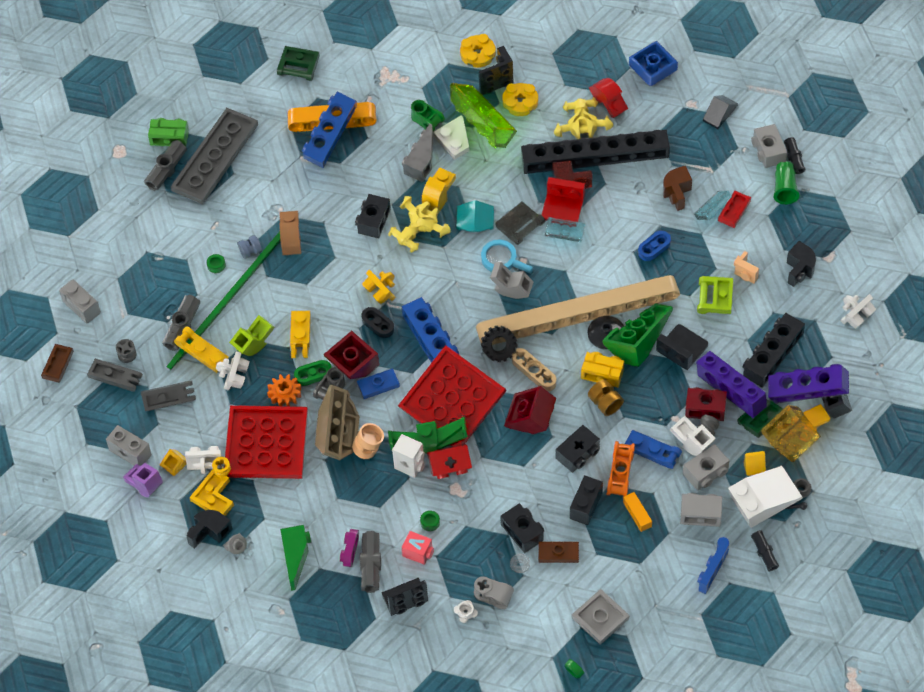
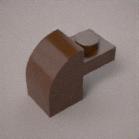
M686 165L669 171L663 180V198L669 197L671 204H675L677 211L684 209L685 197L683 193L692 190V178Z

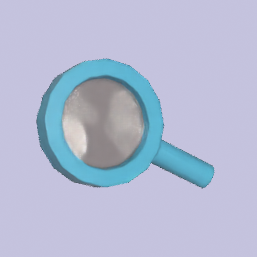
M501 239L488 242L482 249V264L490 272H492L495 262H502L509 270L515 267L529 274L533 271L532 266L517 260L516 249L508 241Z

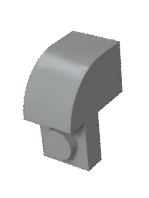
M495 262L490 279L496 284L494 289L496 292L515 299L529 297L534 283L524 271L511 273L502 262Z

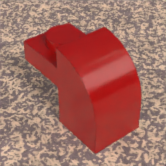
M601 79L589 87L590 92L598 103L603 102L611 118H615L629 109L621 96V88L612 79Z

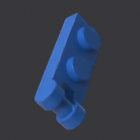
M635 430L631 431L625 442L627 445L635 444V454L670 469L674 468L676 458H679L682 450L676 446H669Z
M725 537L718 539L715 555H710L706 563V571H702L698 577L699 592L707 593L728 555L729 540Z

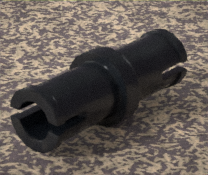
M795 138L785 139L784 144L788 152L787 157L793 164L795 174L805 172L806 169L801 158L802 153L798 150Z
M762 530L754 532L751 538L758 549V556L762 557L768 572L776 570L779 564L772 552V546L768 544Z

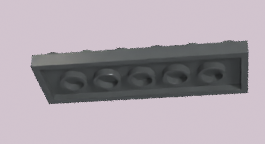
M226 107L172 184L171 191L204 204L258 126V120Z

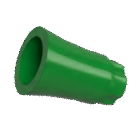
M780 162L776 165L773 198L779 204H792L800 197L795 171L791 162Z

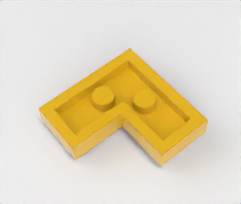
M212 469L190 496V501L204 510H215L226 516L234 506V503L220 493L230 482L229 477H219L215 475Z

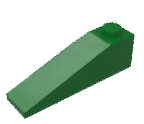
M657 303L639 313L640 317L637 319L626 321L625 326L621 329H613L603 339V345L614 356L624 360V364L639 367L649 356L673 311V307Z

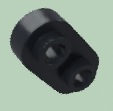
M368 307L362 311V323L379 337L388 338L394 333L393 321L377 308Z

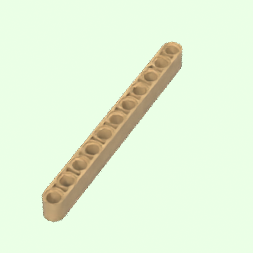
M669 275L482 321L476 325V330L480 343H482L481 338L485 336L484 332H488V328H495L494 326L497 325L508 328L518 339L591 321L601 316H611L656 303L671 301L680 296V291L674 276ZM497 337L493 340L492 345L506 342L503 337Z

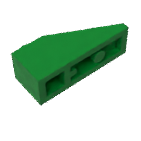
M304 525L280 529L291 591L296 590L309 552L308 543H311L309 531L305 532Z

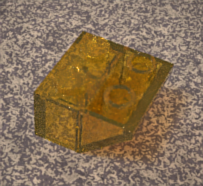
M787 405L761 430L771 446L791 462L797 460L821 437L801 409L792 405Z

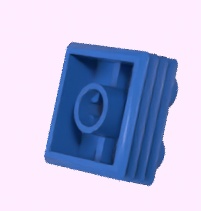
M654 41L630 56L629 66L649 86H652L677 71L678 61L658 41Z

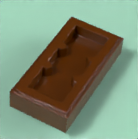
M55 344L41 374L42 379L60 383L74 352L73 348Z
M539 542L538 561L539 563H579V542Z

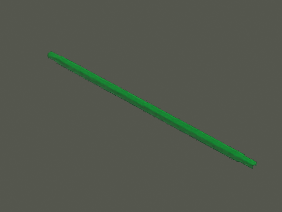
M280 231L194 333L201 336L279 244L281 241ZM188 339L187 343L191 344L192 340ZM180 349L166 367L172 370L187 352Z

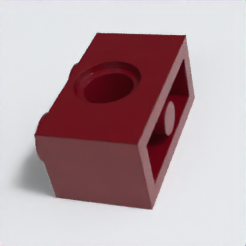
M699 387L688 388L685 416L687 418L701 419L703 415H709L718 421H724L727 391L719 389L706 390Z

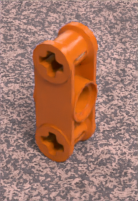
M615 441L607 495L616 494L623 495V497L627 495L631 463L635 451L634 443L627 445ZM618 467H624L626 470L623 472H618L616 469Z

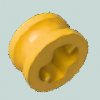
M217 457L212 462L215 475L224 477L229 474L231 467L227 458ZM221 464H224V465H225V468H224V469H223V467H222L221 470L218 469V465L221 466Z

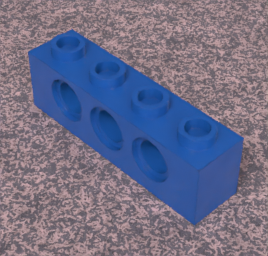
M338 91L335 96L332 95L327 104L329 105L328 109L321 113L318 127L315 126L310 135L312 137L309 143L306 142L302 149L304 159L321 168H324L357 108L356 100ZM336 110L342 112L340 116L332 115L333 112ZM327 126H332L333 130L331 132L324 131V128ZM320 141L325 143L321 148L315 146Z
M420 297L402 306V316L430 362L432 363L442 350L437 348H444L445 345L459 354L455 345L452 346L447 331L442 330L439 318L433 316L430 304L428 302L425 303L423 298Z

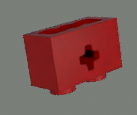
M467 444L427 452L432 476H437V479L449 477L448 473L456 472L457 475L468 473V469L472 468ZM448 457L455 460V463H452V467L445 465Z

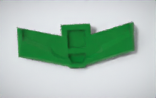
M465 417L438 429L435 421L416 424L417 433L388 430L391 450L401 434L423 443V452L425 454L468 437Z

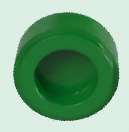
M213 254L206 261L207 268L212 273H220L226 267L225 259L220 254Z
M431 510L425 511L420 517L421 527L426 531L436 530L440 525L438 513Z
M569 659L564 664L566 670L575 678L580 679L584 674L583 669L572 659Z

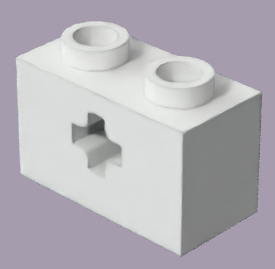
M401 434L392 449L394 469L415 478L418 472L423 471L426 463L424 461L423 443Z

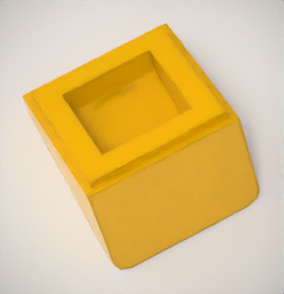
M169 449L160 463V466L173 476L187 465L185 456L175 449Z
M765 451L745 454L744 467L747 476L766 471Z

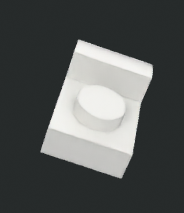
M686 416L682 417L670 429L683 443L682 448L694 456L702 453L716 439L703 425L697 428Z

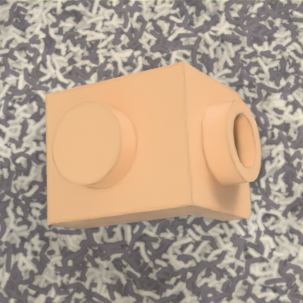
M744 251L734 261L735 275L741 277L744 281L755 284L758 279L759 268L747 262L748 252Z

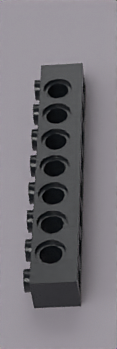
M667 130L521 146L524 174L669 158L670 154Z

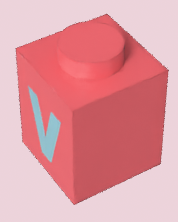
M409 531L402 545V556L425 565L427 559H431L434 553L432 539Z

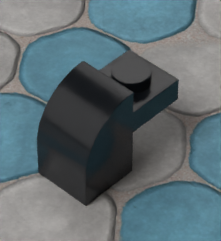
M798 241L787 255L786 263L793 267L788 276L789 285L794 287L798 282L801 283L806 276L811 279L814 275L815 253L801 241Z
M215 510L201 511L194 516L195 526L188 530L186 537L188 544L194 549L207 535L220 543L233 530L231 520Z

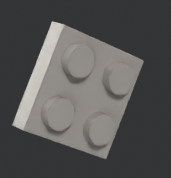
M602 589L572 614V619L600 645L628 621L630 617Z

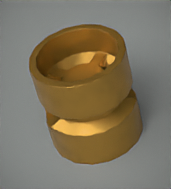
M606 379L594 384L588 392V397L595 405H598L599 410L605 416H610L617 412L624 403V399L617 391H614L613 386Z

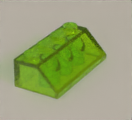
M450 84V99L455 105V109L466 117L467 122L477 128V132L489 140L488 143L492 147L506 148L517 130L473 85Z

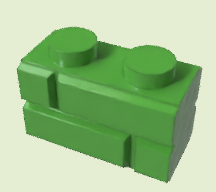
M164 118L151 119L148 132L150 145L170 146L173 141L178 140L184 146H187L188 123L179 118L175 120H166Z

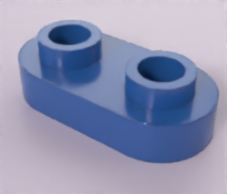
M665 231L655 232L639 245V257L644 261L655 259L669 248L671 244L670 235Z

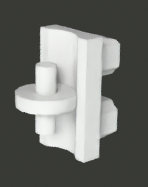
M869 294L860 303H857L859 300L857 295L854 297L849 295L844 297L845 305L843 309L845 311L850 309L851 311L840 321L843 324L848 322L856 329L865 321L858 314L860 310L867 318L876 310L870 302L873 297Z
M235 352L231 364H229V359L225 358L223 362H218L216 365V370L220 372V377L224 378L225 374H227L223 389L229 390L231 386L241 389L245 377L236 374V371L246 373L250 361L240 358V352Z
M210 446L206 451H201L198 447H191L189 451H185L187 470L201 469V474H206V469H213L212 462L214 459L222 457L221 450H219L218 446ZM223 464L221 466L218 465V469H222Z

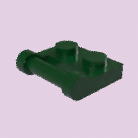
M285 46L277 67V75L283 76L285 74L312 81L320 57L319 52ZM290 65L295 67L307 68L308 70L303 71L286 68L285 66Z

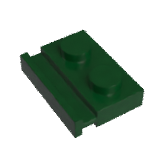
M767 400V407L757 416L752 418L745 412L737 419L739 425L744 426V429L760 438L785 415V410L773 401Z

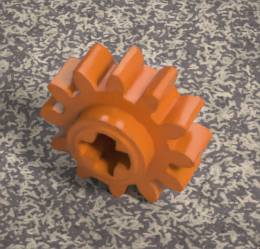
M280 374L279 380L272 378L273 385L268 384L269 391L267 392L272 404L277 402L279 406H283V404L290 406V402L297 404L296 397L301 398L300 391L302 390L301 384L297 383V378L291 380L290 374L286 378H283Z

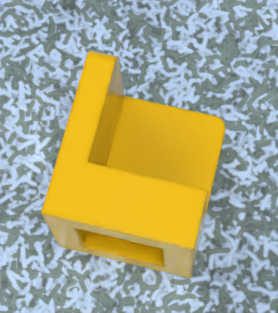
M819 404L801 413L799 424L807 436L811 438L816 435L817 427L830 421V416L823 406Z

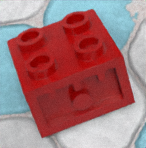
M548 177L547 196L541 219L577 226L585 197V183Z

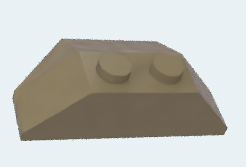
M330 385L318 410L315 446L323 455L338 460L353 453L352 444L359 429L360 416L350 398L348 390Z

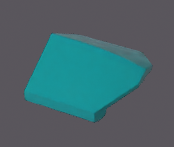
M477 200L457 206L456 229L468 232L493 230L494 206Z

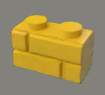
M587 352L581 368V379L596 383L606 379L613 387H619L624 371V360L617 356H603L600 352Z

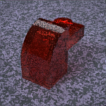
M571 161L553 163V178L585 183V189L592 187L591 171L573 173Z

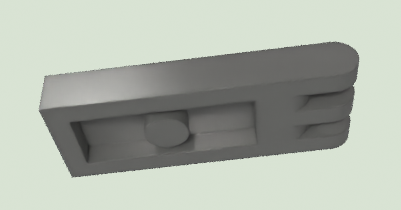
M96 358L87 373L88 378L130 391L136 390L137 387L135 385L139 384V379L143 376L141 372Z
M192 381L141 391L145 411L196 400L195 395L187 396V394L195 392L194 388L186 389V387L193 385Z

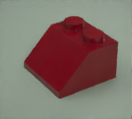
M352 330L324 353V357L349 379L366 377L380 365L378 353Z
M542 386L514 393L504 426L530 434L546 431L557 398Z

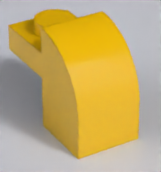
M439 167L435 175L429 177L422 193V203L428 201L430 203L429 210L432 211L437 208L439 210L438 213L447 202V191L455 181L456 174Z

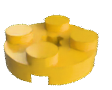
M486 34L470 36L461 42L460 56L467 65L469 63L476 68L485 67L492 62L496 55L495 44ZM480 49L481 53H477L475 50Z
M525 83L508 84L502 95L503 107L514 116L530 114V111L535 110L538 106V93L534 85ZM521 97L524 99H522V102H518L517 98Z

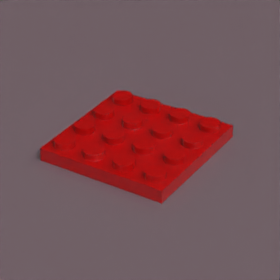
M445 345L402 399L398 407L421 424L435 421L437 429L465 417L468 437L450 444V446L455 447L464 445L507 390Z
M230 405L225 458L229 460L231 470L226 476L229 478L303 479L308 408Z

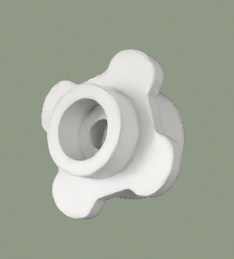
M469 600L463 601L454 607V613L458 614L459 620L462 623H466L468 619L475 618L478 615V611L474 609L472 602Z

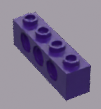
M707 352L696 362L697 375L714 389L727 391L726 398L752 418L767 407L766 392L713 352Z
M832 364L830 367L825 368L813 367L811 370L796 369L790 373L777 372L775 375L768 376V398L776 404L849 394V371L840 364Z

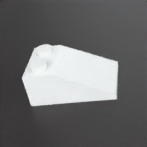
M782 466L744 478L728 488L732 500L751 528L803 498Z

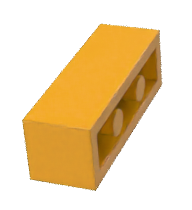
M635 492L624 496L623 504L639 530L642 532L651 528L652 520Z

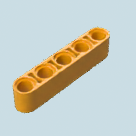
M371 102L357 103V108L346 128L374 125L377 121L375 104ZM329 105L289 109L287 113L288 129L293 132L312 131L315 126L318 127L320 115L328 109ZM336 110L333 112L332 115L340 116L342 112ZM327 126L324 130L333 129V127Z

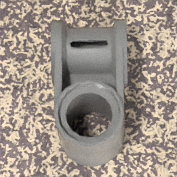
M479 577L474 583V596L477 600L491 604L499 609L507 608L514 592L512 586L487 577Z

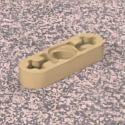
M523 348L516 349L515 354L512 353L513 365L537 386H542L547 391L555 389V374ZM524 356V361L522 359L517 360V357L521 358ZM536 366L539 368V371L531 373L529 368ZM544 379L547 381L551 380V383H544Z

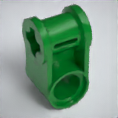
M415 100L412 102L411 119L425 130L429 124H432L434 132L438 124L445 121L444 115L425 101Z

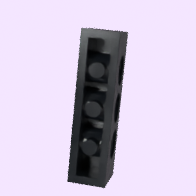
M785 313L782 318L779 317L775 321L773 330L765 334L763 343L761 345L758 344L753 351V356L747 358L743 363V376L762 388L767 383L768 376L773 375L804 334L805 323L788 313Z

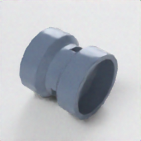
M255 235L250 236L248 240L237 242L244 259L249 258L253 253L258 254L262 252L261 245Z

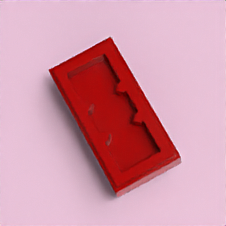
M734 191L720 213L718 221L735 228L750 204L751 197Z

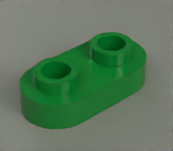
M326 360L312 362L298 367L294 372V378H297V383L301 384V386H308L320 382L332 367Z

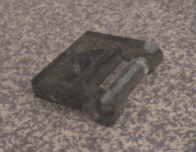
M521 201L499 219L495 225L510 240L519 245L523 238L538 226H542L545 223V219ZM532 220V222L529 223L525 228H523L519 233H515L528 221Z

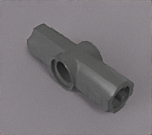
M178 140L173 141L165 153L157 157V164L144 180L145 185L153 191L159 190L167 177L174 174V167L187 151L186 146Z
M185 295L178 311L172 315V323L162 342L163 346L169 350H178L179 347L174 343V340L182 335V331L186 326L191 328V322L201 303L195 296Z
M375 531L362 533V553H360L362 591L367 593H374L379 590V571H381L380 535Z

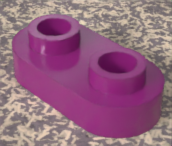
M350 529L349 532L345 533L344 544H346L345 550H341L340 562H343L345 567L353 566L359 541V530Z

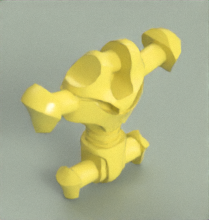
M595 97L590 100L579 98L575 102L567 103L565 101L563 109L567 112L574 109L575 115L568 120V124L560 126L557 123L554 135L562 137V133L570 131L576 139H581L580 134L588 133L589 138H593L597 127H605L607 131L613 127V123L608 116L605 119H597L596 116L588 113L587 107L594 106L595 108L598 105Z
M404 196V201L400 208H407L411 223L402 232L398 231L396 227H391L388 233L390 237L393 235L397 238L400 245L409 247L412 253L418 250L419 243L412 241L416 238L417 233L434 230L440 233L441 238L451 232L448 224H444V226L437 224L439 210L435 208L430 211V203L428 201L415 207L411 203L412 197Z

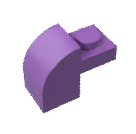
M146 463L142 466L136 464L123 476L125 482L139 490L140 494L144 497H149L163 483L158 470Z

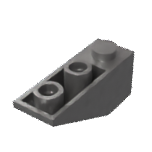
M429 124L427 129L422 131L420 139L417 143L413 144L411 152L402 161L404 174L421 182L425 180L432 170V124Z

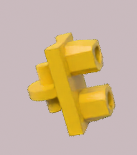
M370 269L366 272L368 277L362 285L368 292H372L377 286L380 288L373 295L380 304L384 303L387 299L393 301L396 298L386 287L389 285L392 288L395 285L393 282L395 276L392 272L386 274L383 271L380 272L379 276L381 279Z

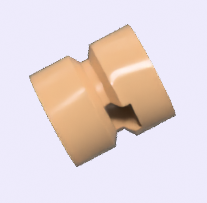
M373 423L364 424L352 444L355 455L362 459L374 457L384 439L382 429Z

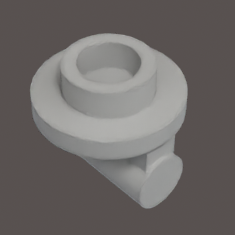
M238 533L233 535L223 546L233 554H240L245 550L247 541Z

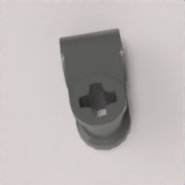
M337 367L330 368L316 386L313 397L323 400L330 385L343 389L345 387L344 373Z

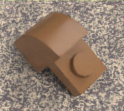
M298 211L280 212L279 225L283 255L301 254Z

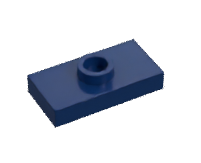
M393 368L357 380V385L363 399L400 387Z

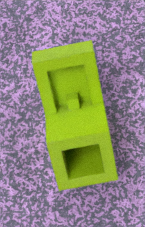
M258 315L248 330L240 327L229 343L242 354L252 356L265 347L267 344L265 340L275 327L263 316Z

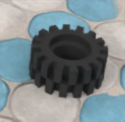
M504 326L490 327L488 332H484L485 336L481 338L483 352L492 361L501 362L503 360L505 362L507 358L511 359L513 357L512 353H516L515 348L518 346L516 337ZM495 338H505L506 346L503 350L496 351L493 349L492 342Z

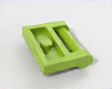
M700 277V299L697 305V312L700 314H731L733 278ZM709 285L714 286L713 304H707Z

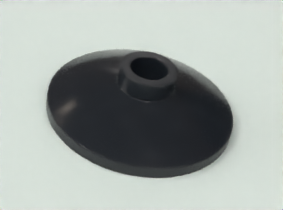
M612 316L598 317L588 327V338L594 346L607 349L603 345V339L613 329L624 327V324Z

